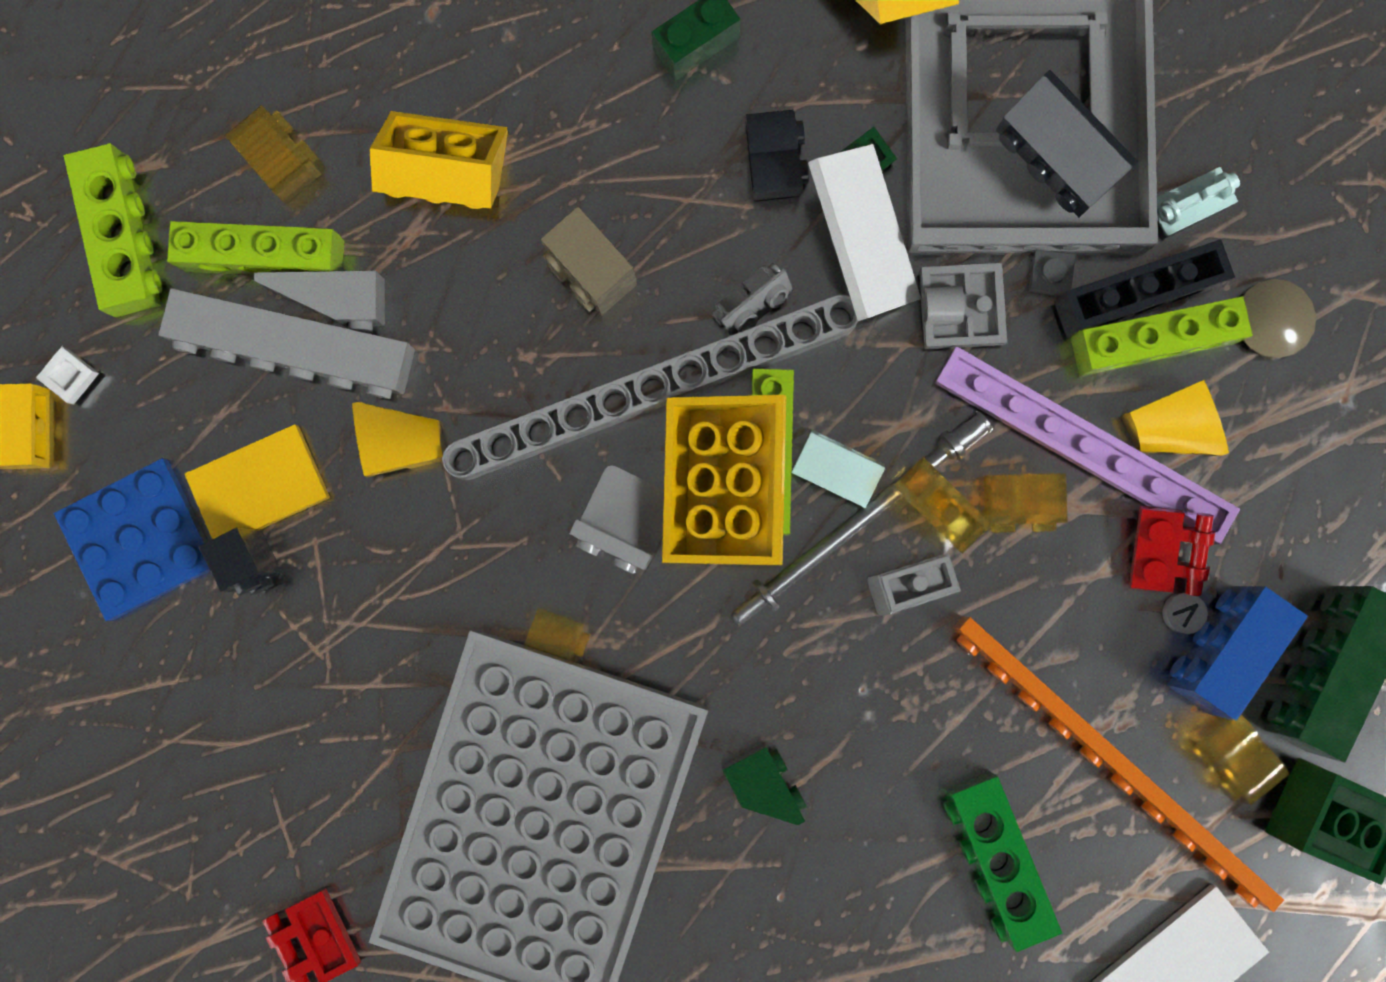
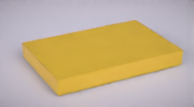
M296 424L184 473L212 539L236 527L261 530L330 499L301 429Z

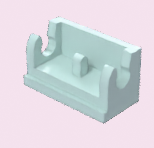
M812 429L792 473L866 508L885 470V465Z

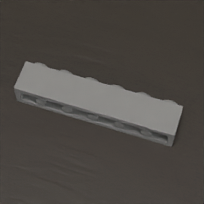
M170 288L159 331V336L172 341L171 348L178 351L196 354L197 348L211 351V358L229 363H235L236 357L250 360V367L268 372H274L275 366L289 369V376L307 381H312L313 376L318 375L328 378V385L346 390H351L352 385L357 384L368 387L367 394L385 399H390L392 393L404 395L415 349L407 342Z

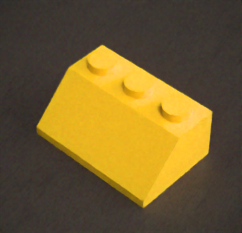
M391 111L370 147L372 192L385 193L394 198L405 196L420 198L431 203L449 202L463 204L472 209L491 208L500 187L508 127Z

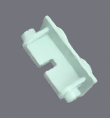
M1218 167L1158 196L1157 220L1165 236L1168 237L1237 203L1238 200L1234 193L1235 188L1240 186L1238 176L1234 172L1229 174L1223 172L1221 167Z

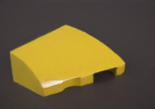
M1205 380L1121 416L1135 448L1142 453L1166 452L1179 455L1206 454L1213 456H1223L1229 453L1221 420Z
M362 402L352 403L357 445L365 477L404 468L412 469L442 461L446 445L439 420Z

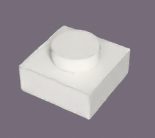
M61 346L36 378L65 402L74 405L99 373L71 350Z

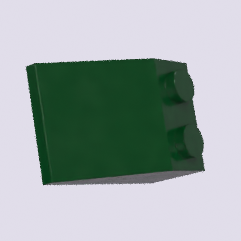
M1298 757L1293 770L1288 776V781L1279 801L1271 814L1265 833L1306 854L1382 885L1386 877V797Z

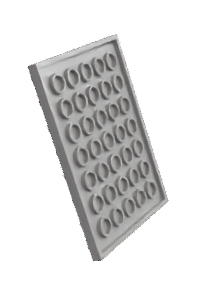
M472 628L466 640L369 943L482 982H618L709 707Z

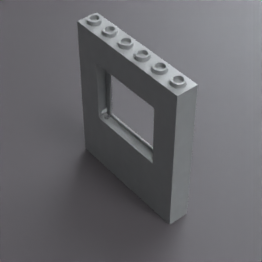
M959 0L958 5L905 18L908 253H1033L1036 249L1059 253H1146L1158 244L1153 0ZM1089 28L1090 112L1134 156L1138 163L1080 218L1074 212L1069 213L1058 204L1055 198L1056 193L1045 182L1040 183L1032 177L1027 169L1028 164L1017 152L1015 154L1011 153L1002 145L998 132L968 133L966 29ZM962 139H968V141L962 142Z

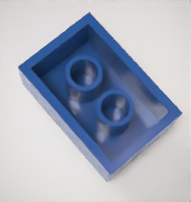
M1234 586L1233 589H1227L1216 603L1218 611L1210 623L1206 622L1195 633L1193 637L1195 644L1188 655L1181 656L1170 670L1172 678L1167 686L1207 714L1237 721L1308 617V615L1266 586Z

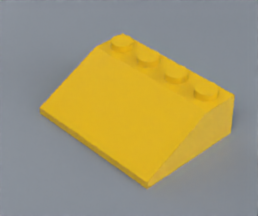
M786 395L667 398L662 563L783 565Z

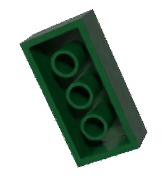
M1335 586L1333 590L1326 594L1321 603L1320 609L1322 614L1317 625L1312 627L1304 638L1303 647L1305 649L1299 662L1295 663L1286 675L1285 683L1287 687L1281 699L1277 700L1269 710V724L1265 731L1308 753L1346 763L1386 679V593L1373 586Z

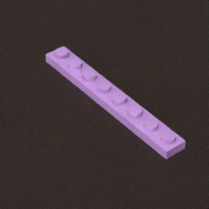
M957 346L953 349L934 382L941 388L1149 507L1183 510L1185 513L1183 526L1195 527L1197 513L1214 515L1212 530L1216 532L1215 545L1222 543L1240 511V508Z

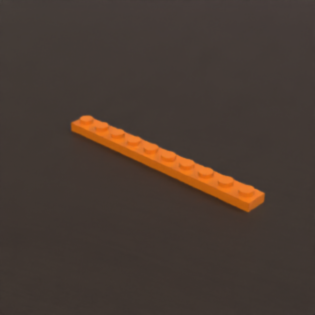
M962 616L952 627L960 635L956 640L960 646L974 657L978 653L984 656L990 662V665L987 667L990 673L1004 684L1009 680L1021 690L1017 695L1019 699L1033 711L1037 712L1040 708L1052 718L1048 724L1066 740L1071 736L1083 746L1079 752L1097 768L1101 764L1105 765L1114 774L1110 780L1128 796L1135 792L1145 801L1141 808L1159 824L1166 820L1175 828L1176 831L1172 836L1190 852L1197 848L1206 856L1207 859L1203 864L1221 880L1224 881L1228 876L1236 883L1238 887L1234 892L1254 909L1260 904L1272 912H1275L1283 903L1284 899L971 617Z

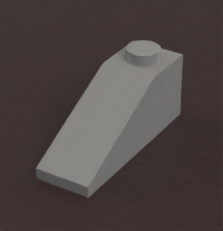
M377 271L254 273V281L267 290L344 327H348L350 330L369 333L373 331V326H385V279Z

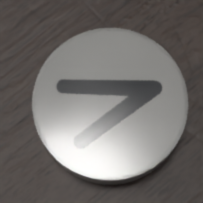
M1177 593L1166 600L1162 615L1164 622L1171 630L1190 634L1199 631L1207 621L1208 611L1206 604L1199 596Z

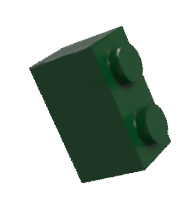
M698 0L651 31L653 50L674 81H676L739 39L741 19L728 0Z

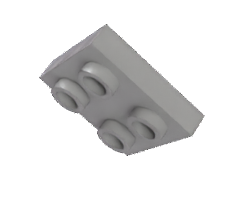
M1002 263L921 267L919 275L924 349L955 348L956 346L959 348L999 346L1007 343Z

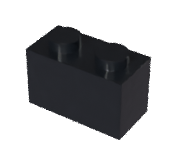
M236 527L198 546L220 592H236L237 595L250 592L251 595H255L274 585L272 579L283 574L262 530Z

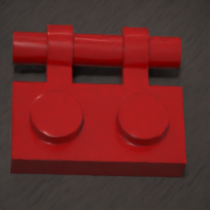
M1140 506L1129 580L1130 587L1173 593L1175 577L1187 579L1186 594L1202 596L1203 584L1209 580L1210 567L1206 566L1209 546L1214 545L1216 532L1212 530L1214 515L1197 513L1195 527L1183 526L1185 515L1183 510ZM1181 541L1192 543L1190 563L1178 561Z
M326 888L285 909L291 924L284 926L277 912L262 920L268 933L265 939L270 949L275 948L285 968L281 972L286 982H310L307 973L312 970L319 982H328L361 963V959ZM296 936L307 956L301 960L290 940Z

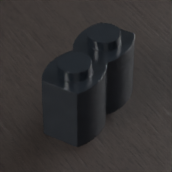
M794 109L746 114L745 128L753 200L801 196L802 184H809L807 159L800 160L798 145L805 144L803 120L796 121Z

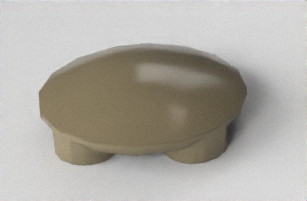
M1271 279L1258 282L1244 293L1243 297L1253 336L1243 341L1250 349L1268 359L1276 360L1294 355L1308 344L1315 332L1316 313L1312 300L1302 288L1290 281Z

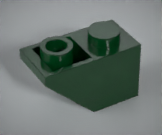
M764 742L722 765V771L742 808L795 825L805 822L801 810L807 808V805L797 786L794 785L788 788L781 774L788 771L777 748L769 752Z

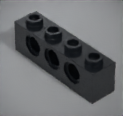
M1219 239L1068 290L1054 300L1066 337L1070 338L1082 330L1112 324L1218 288L1234 279L1235 275L1223 242Z

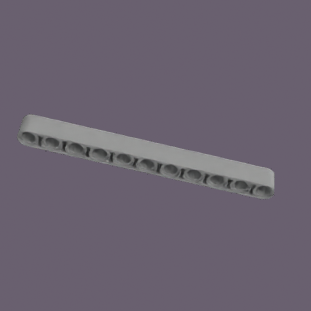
M843 294L828 298L455 441L448 445L443 452V466L449 474L456 478L472 480L666 406L667 398L692 396L752 373L753 369L765 368L843 338L850 334L858 323L851 298ZM834 308H844L850 314V323L847 325L834 323L830 317V311ZM798 322L808 323L813 329V337L807 340L797 338L792 331L793 325ZM762 336L770 337L775 341L777 349L771 354H761L755 348L754 342L756 339ZM726 350L733 351L739 357L738 365L732 369L722 368L716 360L719 353ZM690 364L697 366L702 372L701 378L691 384L683 382L679 377V371L682 367ZM649 379H657L664 385L662 394L657 398H648L641 392L642 385ZM613 393L621 394L626 398L625 407L617 413L608 412L604 408L605 399ZM574 408H584L588 412L586 423L576 428L567 424L568 413ZM537 422H546L550 428L548 437L542 442H534L530 439V428ZM501 436L509 437L512 444L509 453L502 457L495 456L492 451L495 439ZM468 450L473 455V464L468 470L460 472L455 467V457L458 453Z

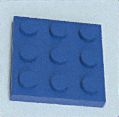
M161 458L53 513L105 621H113L210 571L198 547L208 542L168 459Z

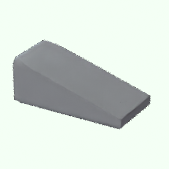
M949 553L867 578L879 616L890 615L961 591Z

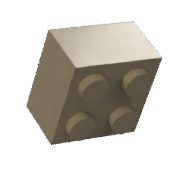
M579 207L575 208L541 238V242L546 250L542 257L547 262V267L562 283L568 278L572 283L570 288L574 292V297L588 312L595 308L603 316L637 286L633 266Z

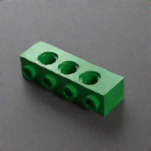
M988 771L946 788L945 791L949 801L943 803L952 825H960L965 837L964 840L959 841L960 847L968 864H976L981 878L976 879L975 883L984 903H992L997 917L992 918L991 922L1000 942L1007 941L1017 953L1063 934L999 777ZM983 813H990L992 817L990 828L985 832H975L974 821L977 816ZM999 852L1007 853L1008 862L1006 866L999 871H992L990 869L991 858ZM1013 892H1023L1024 899L1022 904L1016 909H1007L1006 901L1008 896Z

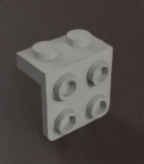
M608 466L604 470L580 521L576 519L569 533L578 538L575 546L595 556L598 555L601 549L615 556L612 562L613 565L632 574L635 573L637 567L646 571L663 536L664 489L616 466Z

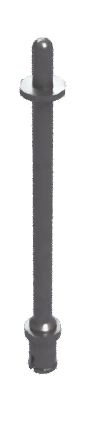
M976 410L951 432L944 431L939 436L940 441L934 451L872 499L866 508L862 507L766 585L756 579L753 584L758 591L732 612V621L736 624H743L768 603L776 611L779 608V604L775 599L778 595L948 459L960 461L967 455L966 450L993 430L986 417Z

